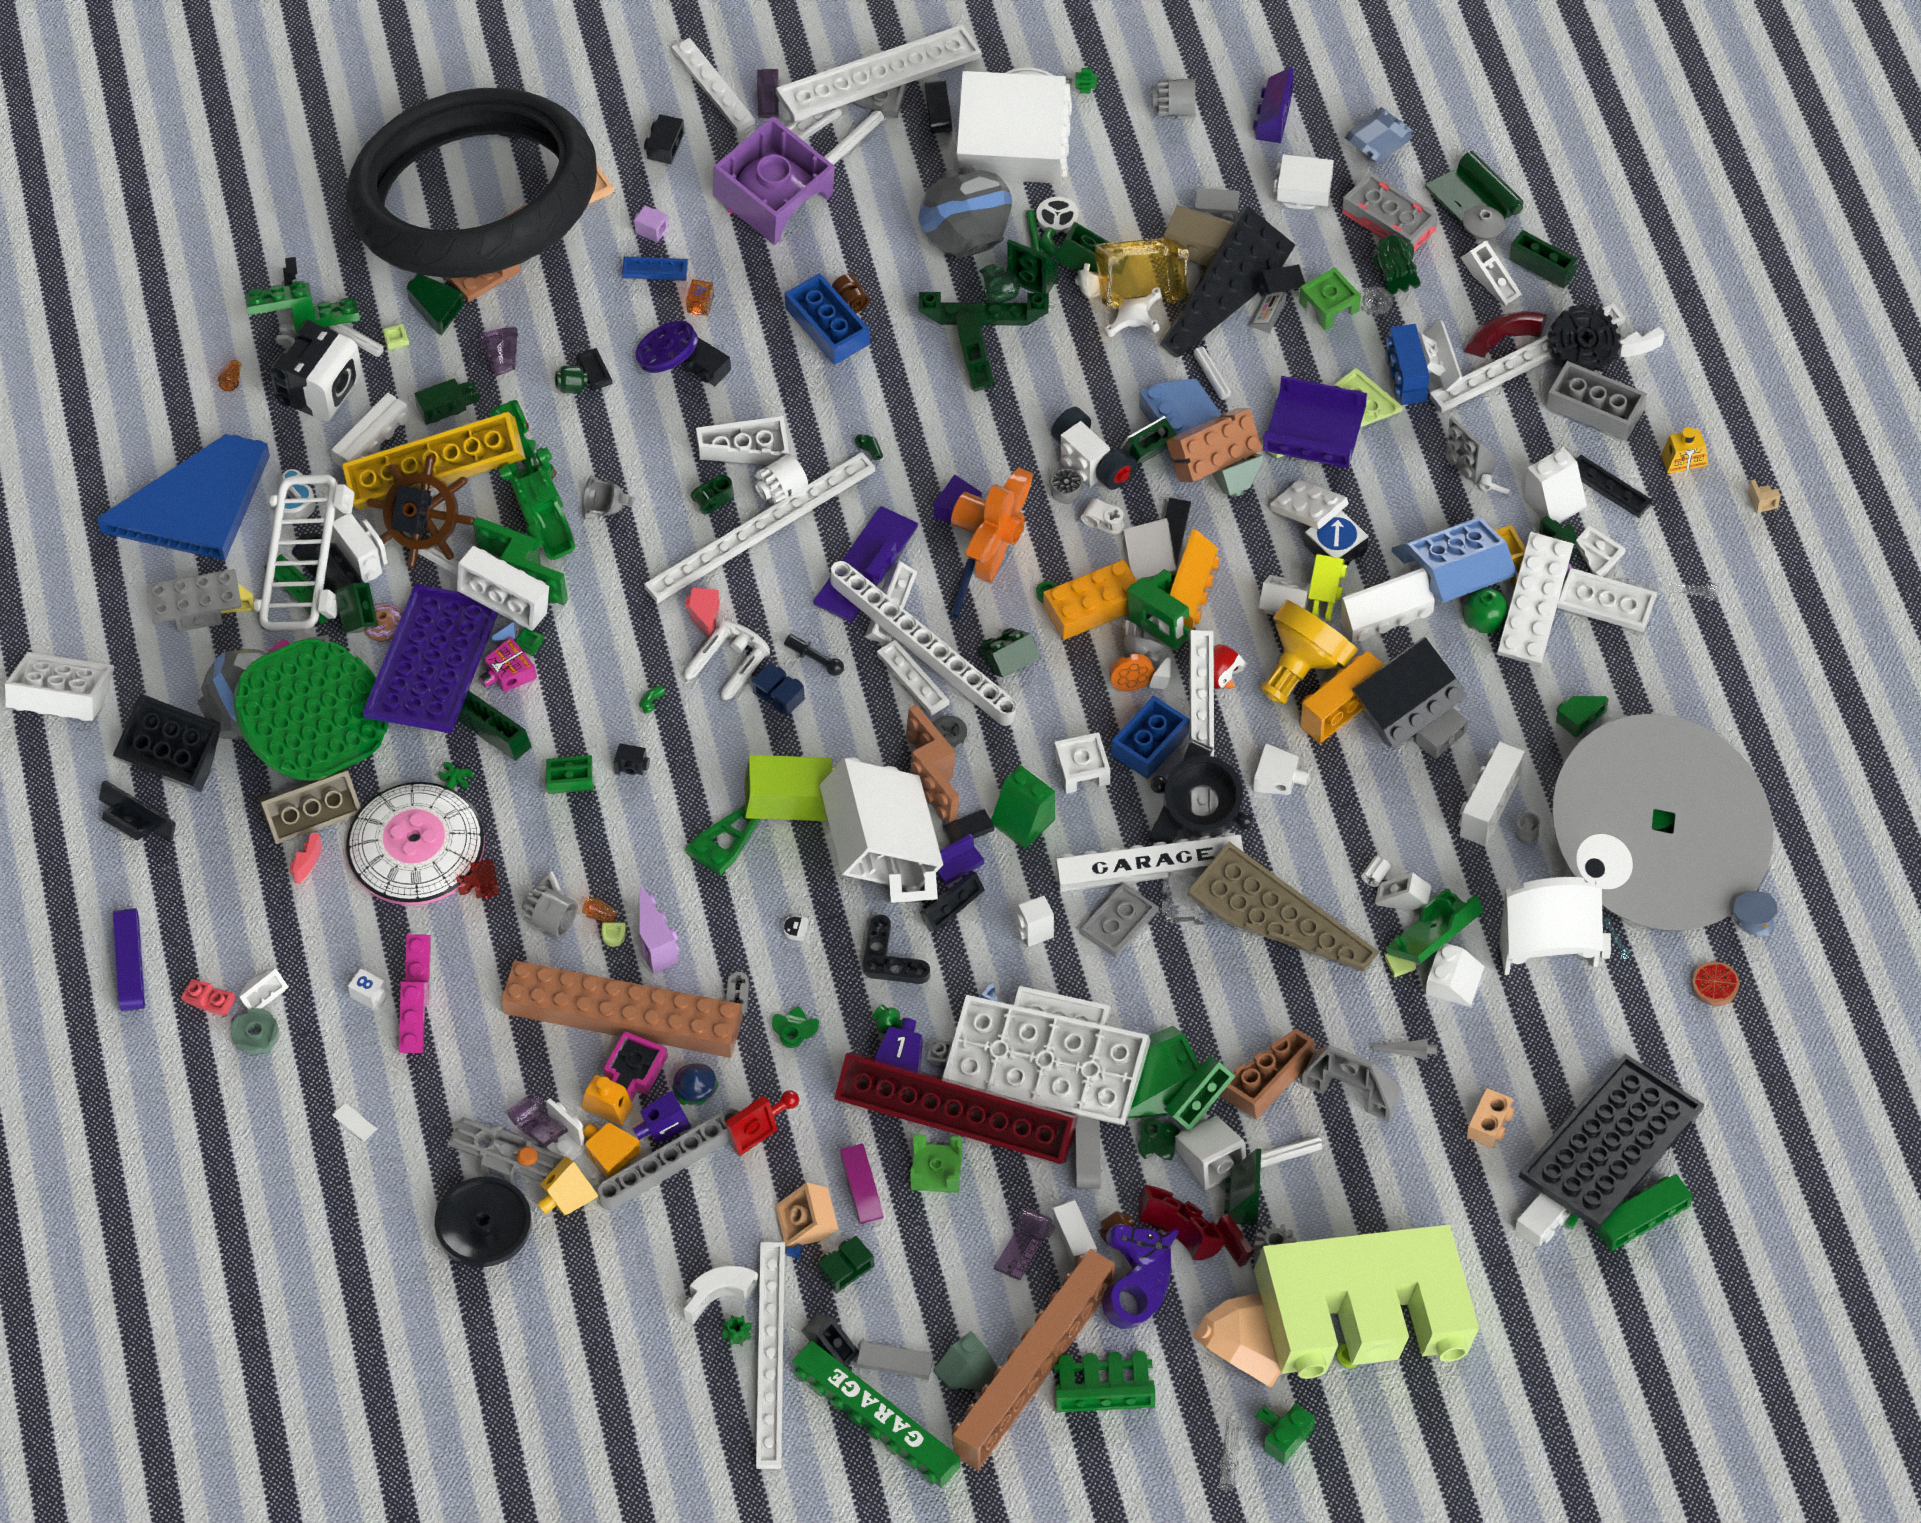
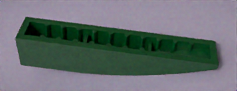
M468 690L458 716L461 722L514 761L518 760L532 748L527 732L523 727Z

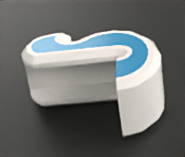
M289 469L282 474L281 481L283 482V480L290 476L303 474L298 470ZM307 484L291 485L287 490V495L291 499L314 498L312 488ZM286 503L283 520L307 519L314 512L316 503Z

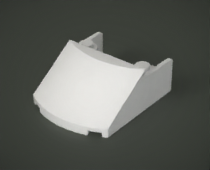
M1557 877L1523 883L1524 888L1511 892V888L1506 889L1499 940L1504 975H1509L1511 963L1522 964L1531 957L1576 953L1585 958H1591L1593 967H1598L1600 951H1603L1602 888L1600 881L1596 880L1595 884L1586 883L1584 878Z

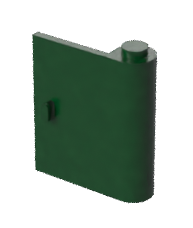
M1474 151L1466 153L1460 159L1458 168L1426 183L1424 186L1462 225L1465 212L1475 206L1494 208L1502 214L1504 219L1519 214L1523 209V199Z

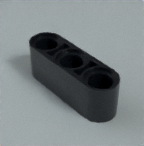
M946 80L925 82L931 134L952 132Z

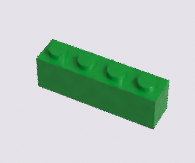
M1677 1174L1671 1177L1665 1176L1650 1189L1644 1188L1634 1198L1630 1200L1625 1199L1599 1230L1596 1228L1594 1230L1612 1252L1691 1207L1693 1195Z

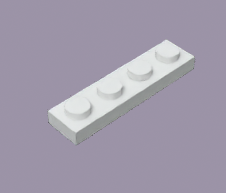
M896 640L877 651L879 659L930 716L949 705V699Z

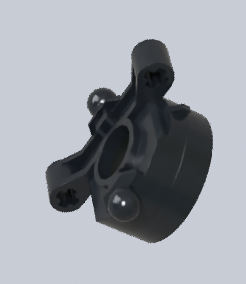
M1191 739L1184 760L1172 770L1168 779L1163 776H1156L1152 779L1151 789L1158 794L1164 793V806L1148 840L1154 843L1165 842L1166 844H1172L1178 829L1185 833L1184 837L1188 839L1189 835L1200 838L1204 836L1217 837L1230 830L1235 823L1241 829L1252 827L1254 823L1252 814L1245 811L1240 812L1243 799L1240 778L1228 763L1219 757L1211 756L1213 747ZM1195 788H1209L1216 794L1218 806L1210 815L1199 816L1188 808L1187 796Z

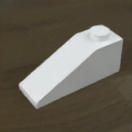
M1487 241L1460 257L1472 276L1503 306H1506L1522 295Z

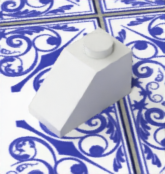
M1413 872L1382 882L1378 885L1375 904L1407 911L1422 908L1429 901L1431 885Z

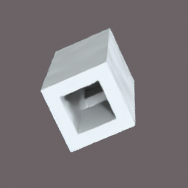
M1075 1200L1054 1207L1053 1221L1072 1264L1076 1267V1263L1082 1254L1086 1255L1090 1249L1097 1252V1248Z

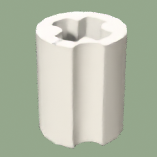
M1375 856L1361 875L1362 880L1371 887H1377L1389 871L1390 864L1384 858L1381 859Z

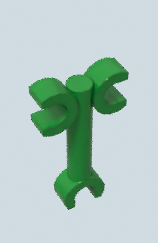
M444 762V769L449 771L447 773L439 771L438 776L441 780L447 781L445 786L453 790L458 782L462 788H468V781L463 779L465 777L473 779V772L469 769L460 770L459 768H454L451 763Z

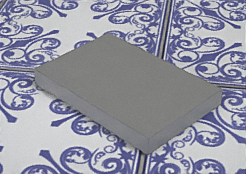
M1122 882L1079 929V934L1117 958L1158 913L1159 906Z

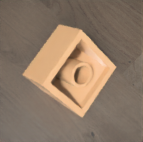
M807 1182L775 1205L785 1247H795L798 1244L805 1245L823 1241L838 1230L828 1187Z

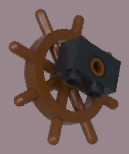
M433 455L426 457L423 474H411L403 477L395 464H389L388 471L396 483L388 491L385 500L369 498L366 502L369 507L383 509V520L387 529L385 533L379 536L383 544L393 538L399 544L410 548L407 566L410 569L416 566L418 550L431 549L436 546L440 548L446 559L452 560L454 553L446 543V540L453 533L457 523L473 525L475 520L474 517L459 514L458 503L454 494L467 484V478L460 477L448 486L443 480L432 476L435 461ZM421 483L420 489L410 487L414 484ZM430 485L440 492L433 498L430 495L431 491H429ZM445 501L446 512L433 510L434 507ZM431 518L444 520L440 530L437 529ZM427 529L432 537L420 540L421 535ZM403 532L412 533V539L407 537Z

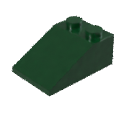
M1074 221L1062 240L1054 259L1062 266L1074 270H1083L1084 264L1088 263L1090 264L1089 271L1121 274L1130 253Z
M1010 239L1008 240V282L1034 293H1049L1058 279V265L1048 254Z
M1255 1149L1231 1169V1179H1226L1225 1193H1230V1200H1225L1224 1215L1229 1213L1235 1224H1258L1261 1149Z

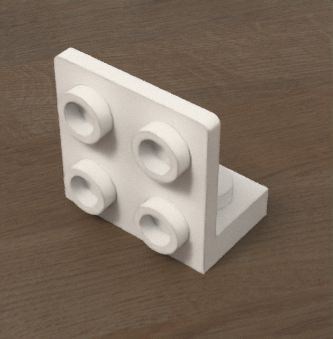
M549 1098L546 1101L549 1120L567 1132L559 1137L541 1125L532 1133V1138L538 1140L539 1145L544 1149L564 1157L567 1156L573 1161L586 1150L585 1136L582 1130L583 1125L576 1117H570L561 1103H555Z

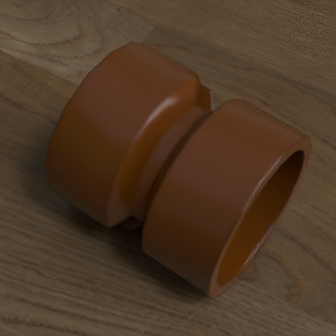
M844 274L833 282L832 287L856 314L867 307L870 301L869 296L861 287L854 274Z

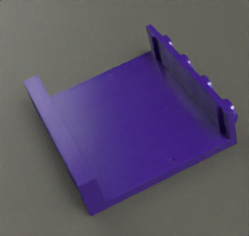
M1281 376L1280 391L1268 431H1265L1263 437V451L1349 469L1366 409L1367 393L1320 384L1315 381L1301 380L1295 377Z

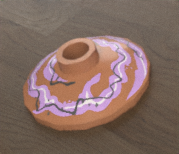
M389 603L374 605L378 627L364 631L365 635L372 640L380 642L392 640L403 611L396 605Z

